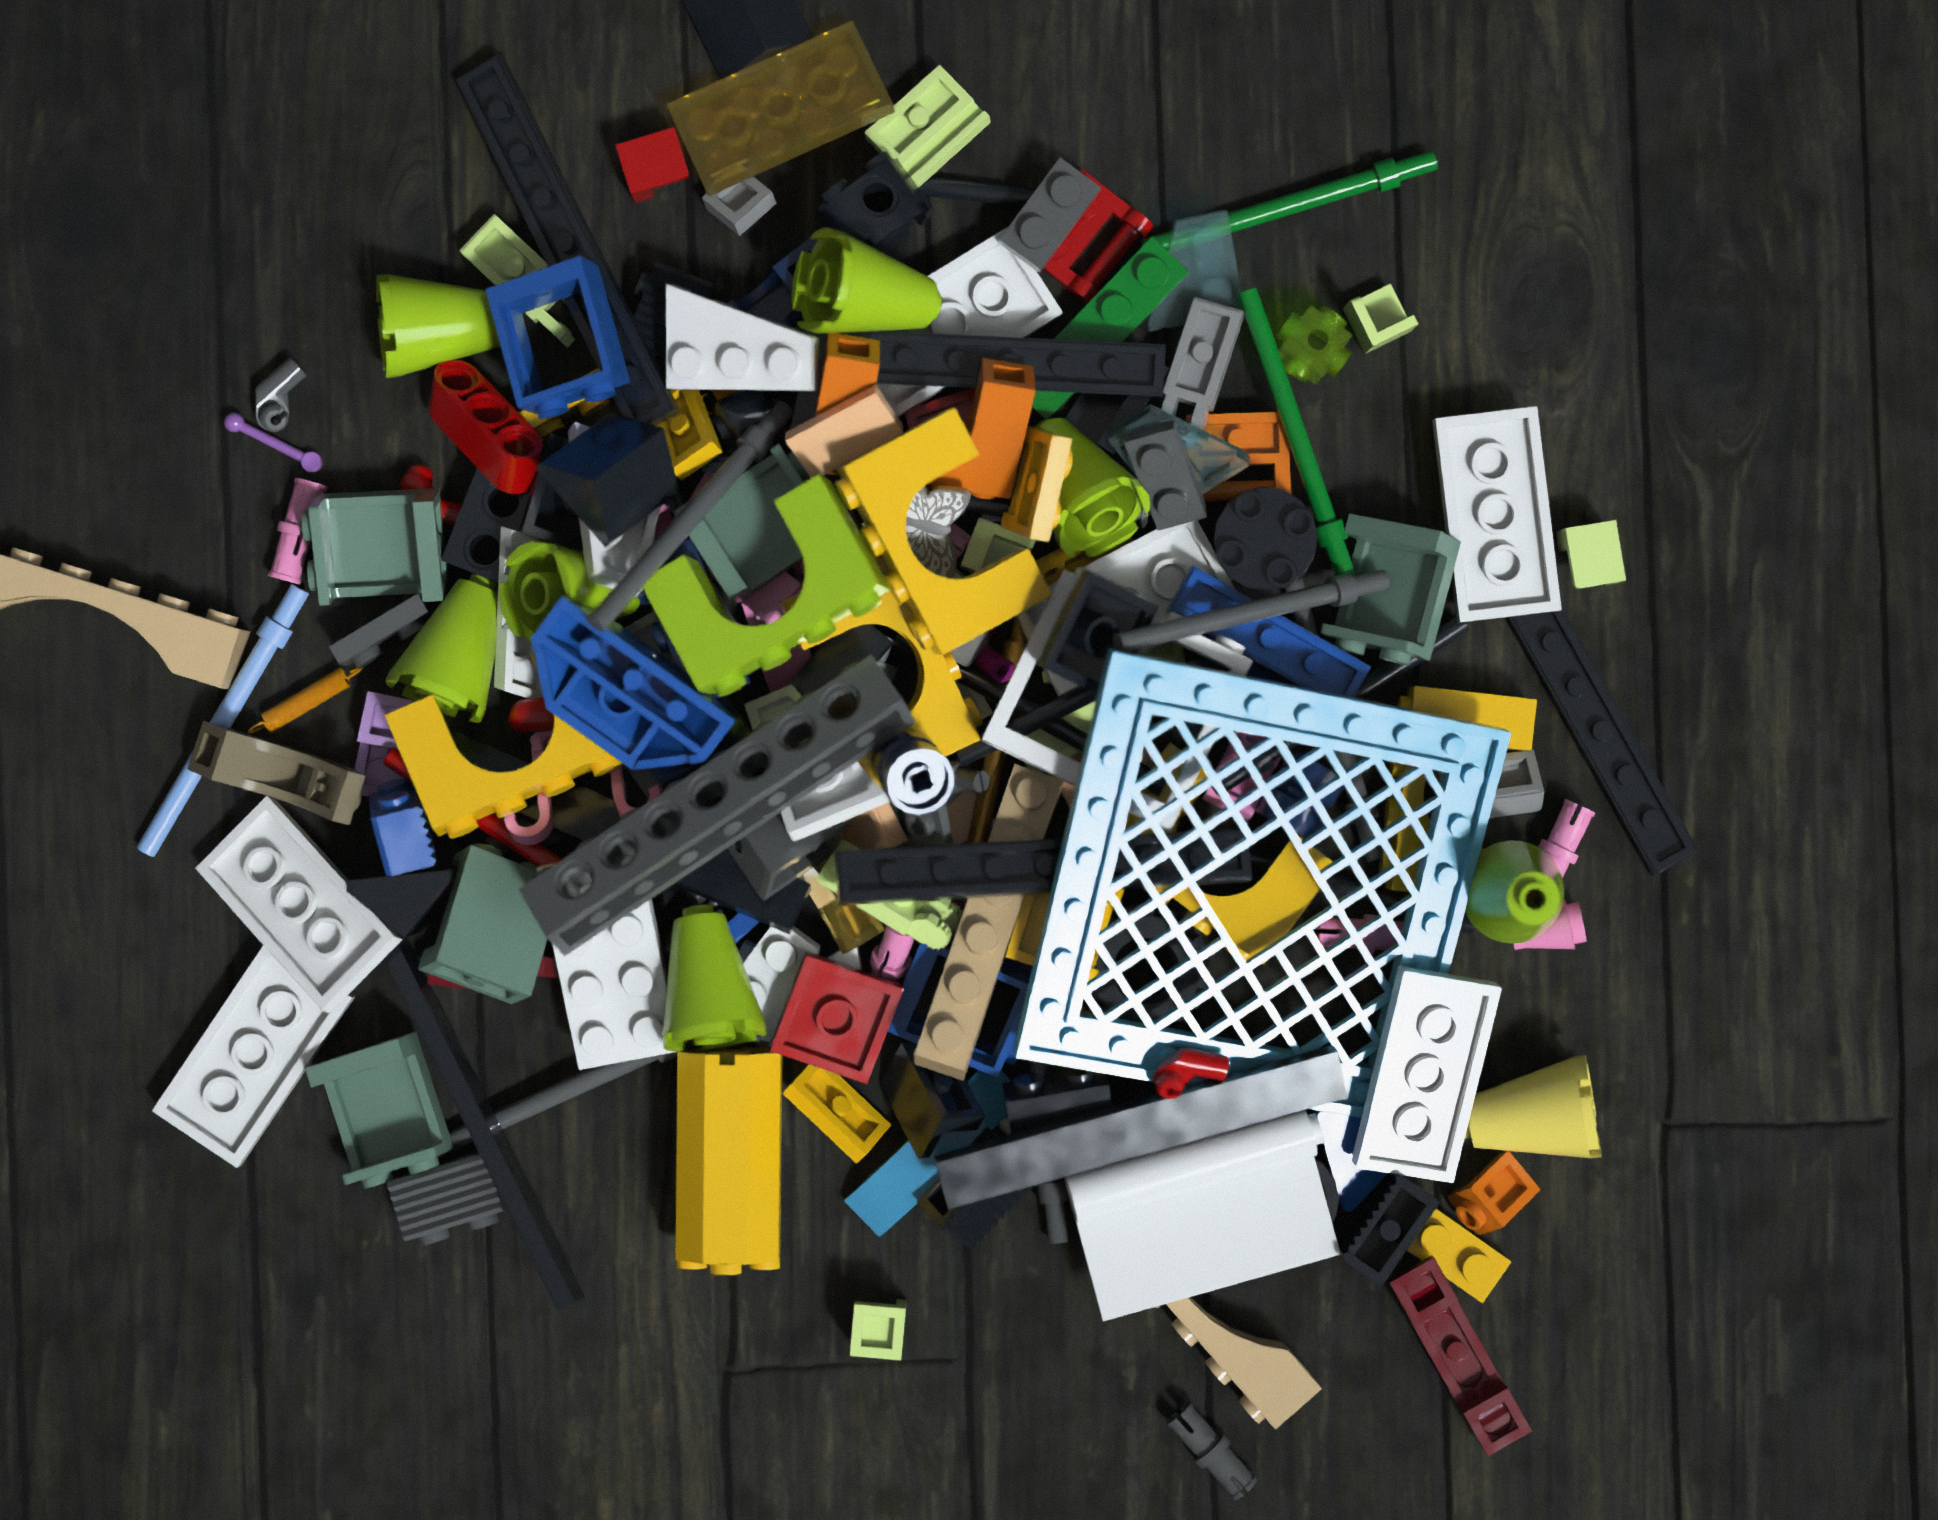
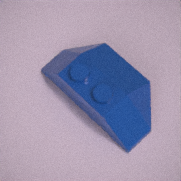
M562 595L531 638L546 709L632 770L686 763H705L736 719L711 694L698 691L688 673L617 622L613 621L604 632H599L587 620L594 610Z

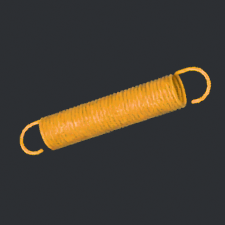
M340 667L332 671V673L330 672V674L323 676L317 682L310 684V686L308 685V687L301 689V691L299 690V692L270 707V709L268 708L264 713L262 712L261 715L264 721L251 727L248 733L257 732L264 727L273 733V731L286 725V723L293 721V719L295 720V718L302 714L304 715L308 710L310 711V709L317 707V705L324 701L326 702L330 697L332 698L339 694V692L341 693V691L350 687L348 679L358 674L363 668L351 670L350 673L353 674L348 677ZM261 724H264L263 726H261V727H259V728L253 730V729L256 728L257 726H259V725H261Z

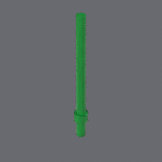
M1432 150L1398 161H1394L1392 157L1372 163V169L1163 232L1153 237L1171 252L1373 189H1378L1381 193L1400 187V181L1438 170L1437 160ZM1152 236L1147 237V238H1144V239H1140L1141 247H1142Z
M1257 287L1238 293L1245 319L1318 526L1316 531L1319 548L1325 547L1334 575L1350 573L1352 576H1356L1344 541L1349 538L1345 534L1344 522L1342 519L1337 520Z

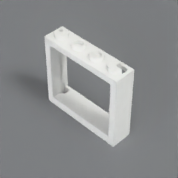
M1076 567L1074 573L1063 570L981 740L1075 787L1081 763L1005 726L1070 592L1072 593L1083 570L1081 567ZM1170 612L1168 618L1166 619L1158 614H1155V617L1151 624L1168 621L1183 616L1176 614L1174 612ZM1201 635L1172 641L1228 668L1229 673L1246 676L1253 661L1242 656L1245 650L1244 646L1221 635H1217L1214 641ZM1203 724L1195 742L1217 727ZM1213 743L1201 750L1205 758ZM1194 755L1185 761L1176 779L1182 792L1193 786L1201 769ZM1171 790L1165 804L1139 792L1151 813L1176 797ZM1131 797L1128 812L1141 819L1145 818ZM1182 806L1158 821L1162 829L1166 831L1172 830Z

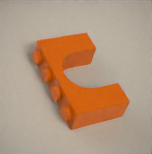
M828 333L819 378V391L816 394L812 418L876 384L880 366V340ZM982 358L973 404L967 418L963 422L979 455L927 483L925 487L928 490L932 491L937 486H953L967 489L971 495L980 499H993L995 497L1011 499L1036 391L1034 366ZM836 469L827 473L831 475H839Z

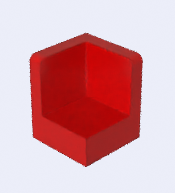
M675 127L616 145L629 191L635 203L654 198L652 189L682 181L689 177Z

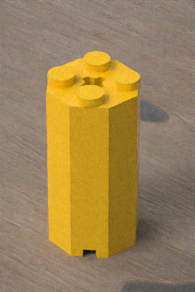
M701 1047L686 1048V1052H678L676 1268L704 1269L707 1268V1264H710V1273L715 1275L741 1274L742 1265L748 1264L750 1269L774 1270L780 1268L782 1055L770 1051V1048L741 1047V1049L720 1048L702 1051Z

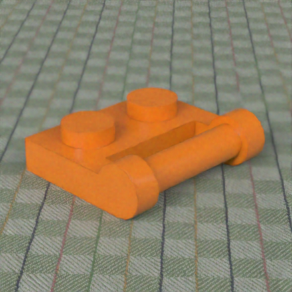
M1278 412L1208 414L1207 424L1199 446L1193 448L1186 445V451L1205 502H1227L1242 491L1260 486L1281 488L1291 494L1290 448ZM1193 414L1185 416V433ZM1273 465L1272 480L1204 482L1203 467Z

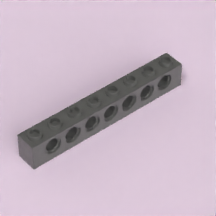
M871 654L861 662H855L845 667L838 677L817 691L806 693L800 697L793 707L775 719L759 724L752 731L751 735L730 749L714 754L706 765L685 779H679L669 784L661 795L643 807L627 812L620 819L619 823L601 835L582 842L575 852L554 866L546 867L537 872L530 882L518 890L545 936L566 956L781 813L785 808L793 805L817 787L826 783L832 777L916 723L897 690ZM855 709L850 716L839 719L847 710ZM811 738L805 746L796 748L802 740ZM767 767L763 774L752 778L758 769ZM723 796L718 804L708 807L712 800ZM679 825L673 834L664 837L671 827ZM635 854L628 864L620 866L626 857ZM590 883L589 888L583 894L576 896L584 885Z

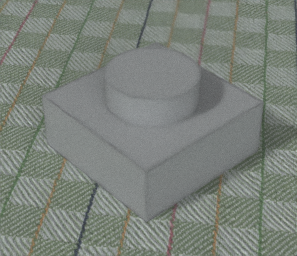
M739 165L702 197L706 209L739 236L776 204L772 191Z

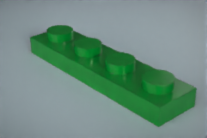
M1152 236L1055 339L1124 342L1190 272ZM1035 391L1032 407L1044 419L1051 418L1075 392Z

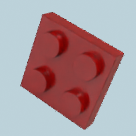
M805 951L769 1044L770 1051L867 1084L904 988L900 983Z

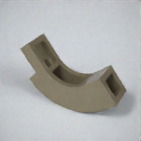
M206 721L202 723L187 770L210 780L270 796L304 808L331 821L350 825L353 813L361 802L362 785L365 779V775L357 773V770L337 762Z

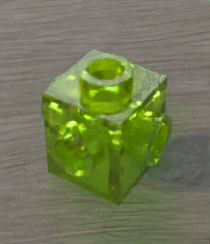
M1310 305L1302 317L1293 311L1276 335L1277 338L1284 342L1278 351L1285 371L1304 383L1309 379L1317 384L1326 372L1335 378L1352 354L1350 350L1345 348V345L1352 337V334L1344 329L1347 322L1336 312L1325 306H1322L1318 311ZM1314 333L1326 342L1325 348L1321 350L1313 349L1308 343L1309 334Z

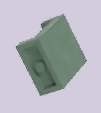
M779 444L770 449L772 454L744 472L689 534V537L729 599L736 604L804 560L798 544L774 501L805 483V480L810 478V476L793 451L787 455ZM689 502L674 511L676 517Z
M440 488L316 494L308 510L302 512L303 538L305 541H312L314 560L308 561V584L311 591H318L320 606L331 605L335 598L381 595L422 594V602L444 600L449 589L447 563L441 561L446 548Z
M1349 514L1345 534L1357 539L1351 560L1356 576L1385 570L1390 579V586L1387 590L1358 596L1357 601L1354 603L1339 606L1335 625L1322 623L1320 633L1335 639L1334 646L1344 652L1364 656L1365 648L1368 647L1381 650L1379 658L1393 663L1409 665L1411 657L1430 661L1461 541L1438 530Z
M476 843L455 853L451 865L458 867L437 940L434 946L423 951L418 970L513 1004L532 995L548 939L518 890L531 881L532 877L537 873L538 867L531 862L523 861L516 863L503 858V852L498 848Z
M416 1031L305 1068L311 1088L321 1084L325 1086L351 1166V1171L342 1175L344 1185L362 1181L364 1189L393 1180L392 1171L407 1166L410 1175L440 1165L437 1156L454 1148Z

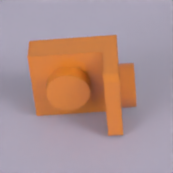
M1504 1151L1499 1153L1466 1186L1455 1189L1447 1198L1455 1207L1458 1219L1477 1235H1483L1503 1228L1541 1189L1510 1151Z

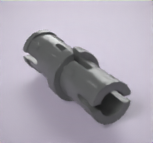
M1190 1401L1180 1407L1182 1412L1179 1414L1175 1411L1169 1417L1166 1424L1175 1431L1195 1454L1194 1462L1201 1469L1206 1467L1234 1501L1244 1496V1493L1241 1491L1243 1487L1249 1492L1258 1481V1478L1247 1469L1228 1447L1230 1445L1229 1439L1223 1433L1217 1435L1196 1411Z

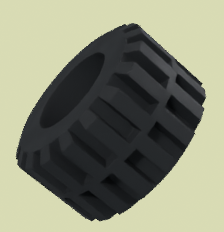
M1129 904L1127 907H1124L1126 913H1129L1141 904ZM1158 907L1133 922L1142 938L1153 939L1170 928ZM1115 909L1112 911L1108 926L1120 919ZM1169 910L1177 923L1184 919L1175 912ZM1193 926L1183 931L1195 952L1205 946L1201 936L1197 934ZM1127 927L1105 940L1102 945L1114 962L1119 950L1125 944L1134 940ZM1177 937L1163 944L1170 952L1174 966L1189 957ZM1100 954L1095 965V969L1099 970L1098 974L1108 968ZM1209 957L1201 961L1207 971L1210 967ZM1195 966L1171 981L1183 1002L1207 987ZM1115 977L1090 992L1102 1013L1127 998L1124 991L1118 986ZM1166 989L1152 998L1140 1001L1152 1022L1176 1007L1175 1002ZM1134 1007L1129 1008L1116 1017L1117 1019L1144 1023ZM1182 1015L1165 1027L1170 1028L1177 1023L1181 1025L1186 1020Z

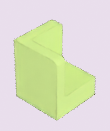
M1391 284L1362 298L1358 296L1350 300L1343 308L1365 354L1411 332L1418 325L1414 315L1407 318Z
M979 517L960 568L975 573L1017 549H1029L1031 552L1036 540L1002 528L999 524Z
M1616 520L1570 527L1556 532L1559 552L1567 551L1574 588L1610 585L1626 581Z
M897 1299L896 1305L855 1301L850 1356L901 1360L907 1300Z

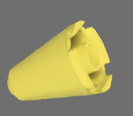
M1586 1055L1571 1057L1476 1093L1464 1139L1472 1138L1474 1148L1580 1158L1602 1157L1599 1132L1596 1130V1110Z

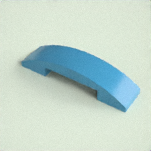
M977 1069L966 1080L985 1114V1118L978 1130L943 1132L931 1156L923 1159H918L909 1140H907L844 1199V1202L878 1237L883 1235L917 1204L919 1198L939 1178L934 1159L935 1155L969 1146L987 1126L993 1130L1007 1115L1002 1083L1011 1082L1012 1080L1002 1070L997 1078Z

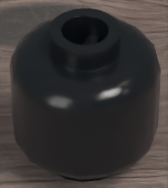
M739 390L714 403L710 420L722 448V454L732 455L738 448L737 440L750 425H758L777 402L780 401L776 395L768 397L763 390ZM782 429L773 438L774 446L781 442Z

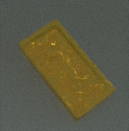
M853 20L667 104L708 196L895 112L890 96Z

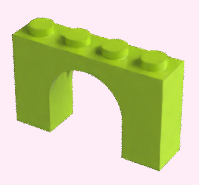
M818 474L774 501L800 548L805 564V580L801 594L794 606L778 620L761 626H743L736 622L723 607L700 562L686 555L657 570L643 586L646 595L698 691L711 695L717 693L719 697L735 692L747 683L744 676L761 666L766 671L781 665L792 656L789 651L790 649L807 640L808 644H813L825 639L836 631L834 623L851 613L856 618L871 612L882 603L879 597L891 590L832 481Z

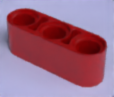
M449 360L437 365L434 371L428 405V414L431 419L495 487L509 494L528 492L532 487L543 449V440L538 432L470 363L462 360Z

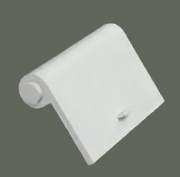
M1306 1110L1064 1177L1102 1320L1114 1319L1341 1255L1314 1158L1317 1155L1316 1145L1324 1143L1322 1128L1316 1113L1307 1115Z

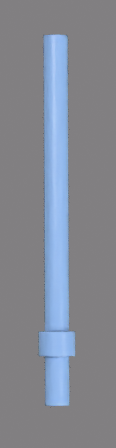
M291 583L273 616L265 617L256 632L260 638L210 723L231 728L278 647L283 649L292 635L293 630L290 629V626L309 595L307 591ZM192 753L136 846L138 850L151 857H155L202 777L187 770Z

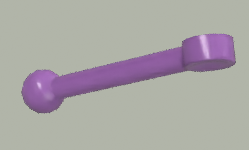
M231 412L225 417L224 426L228 431H241L300 461L302 467L308 472H317L322 468L323 459L318 453H304L244 422V418L239 413Z

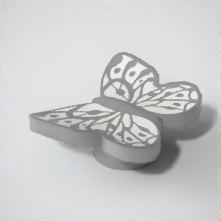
M925 486L922 487L911 502L906 518L907 539L914 556L930 572L948 579L954 577L957 568L955 546L948 535L951 531L950 524L960 517L971 498L970 491L964 488L937 486L932 491H929Z

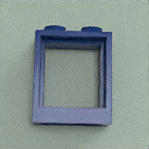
M577 256L485 289L517 408L536 414L539 418L555 417L569 410L567 404L584 398L586 402L605 400L616 394V387L631 383L597 264ZM582 292L603 370L543 390L522 313Z
M952 935L948 945L944 949L940 948V950L936 948L933 950L932 947H927L925 943L919 944L902 984L904 990L888 1032L913 1043H919L927 1016L914 1010L937 956L941 955L948 958L955 936ZM1004 957L997 979L1019 988V992L996 1045L978 1038L969 1066L998 1078L1004 1062L1014 1065L1017 1058L1013 1053V1048L1032 968Z

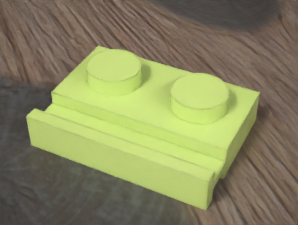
M939 64L864 133L867 141L879 153L887 151L892 159H898L919 188L988 126L991 121L990 116L979 108L974 99Z

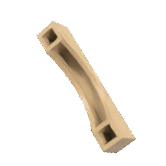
M12 547L10 556L0 554V609L40 599H63L84 602L115 615L137 630L159 653L171 673L223 689H230L234 682L250 635V631L236 627L239 617L208 609L205 618L187 612L190 603L188 601L159 593L157 602L138 597L141 587L114 578H110L108 587L89 581L91 571L66 563H61L59 572L40 566L43 556Z
M1014 764L988 842L1046 839L1061 795L1063 780ZM1024 895L968 898L914 1054L915 1065L964 1081Z
M1192 1297L1166 1304L1178 1317L1171 1323L1175 1330L1191 1347L1199 1341L1211 1355L1205 1361L1206 1365L1224 1385L1233 1380L1245 1394L1238 1401L1258 1424L1266 1418L1276 1430L1322 1389L1317 1380L1283 1341L1257 1337L1233 1328L1205 1311Z

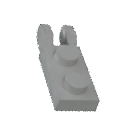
M1197 297L1193 299L1163 389L1165 399L1156 423L1160 424L1174 420L1179 402L1195 406L1185 433V445L1193 448L1199 446L1207 424L1209 411L1213 412L1244 319V311Z

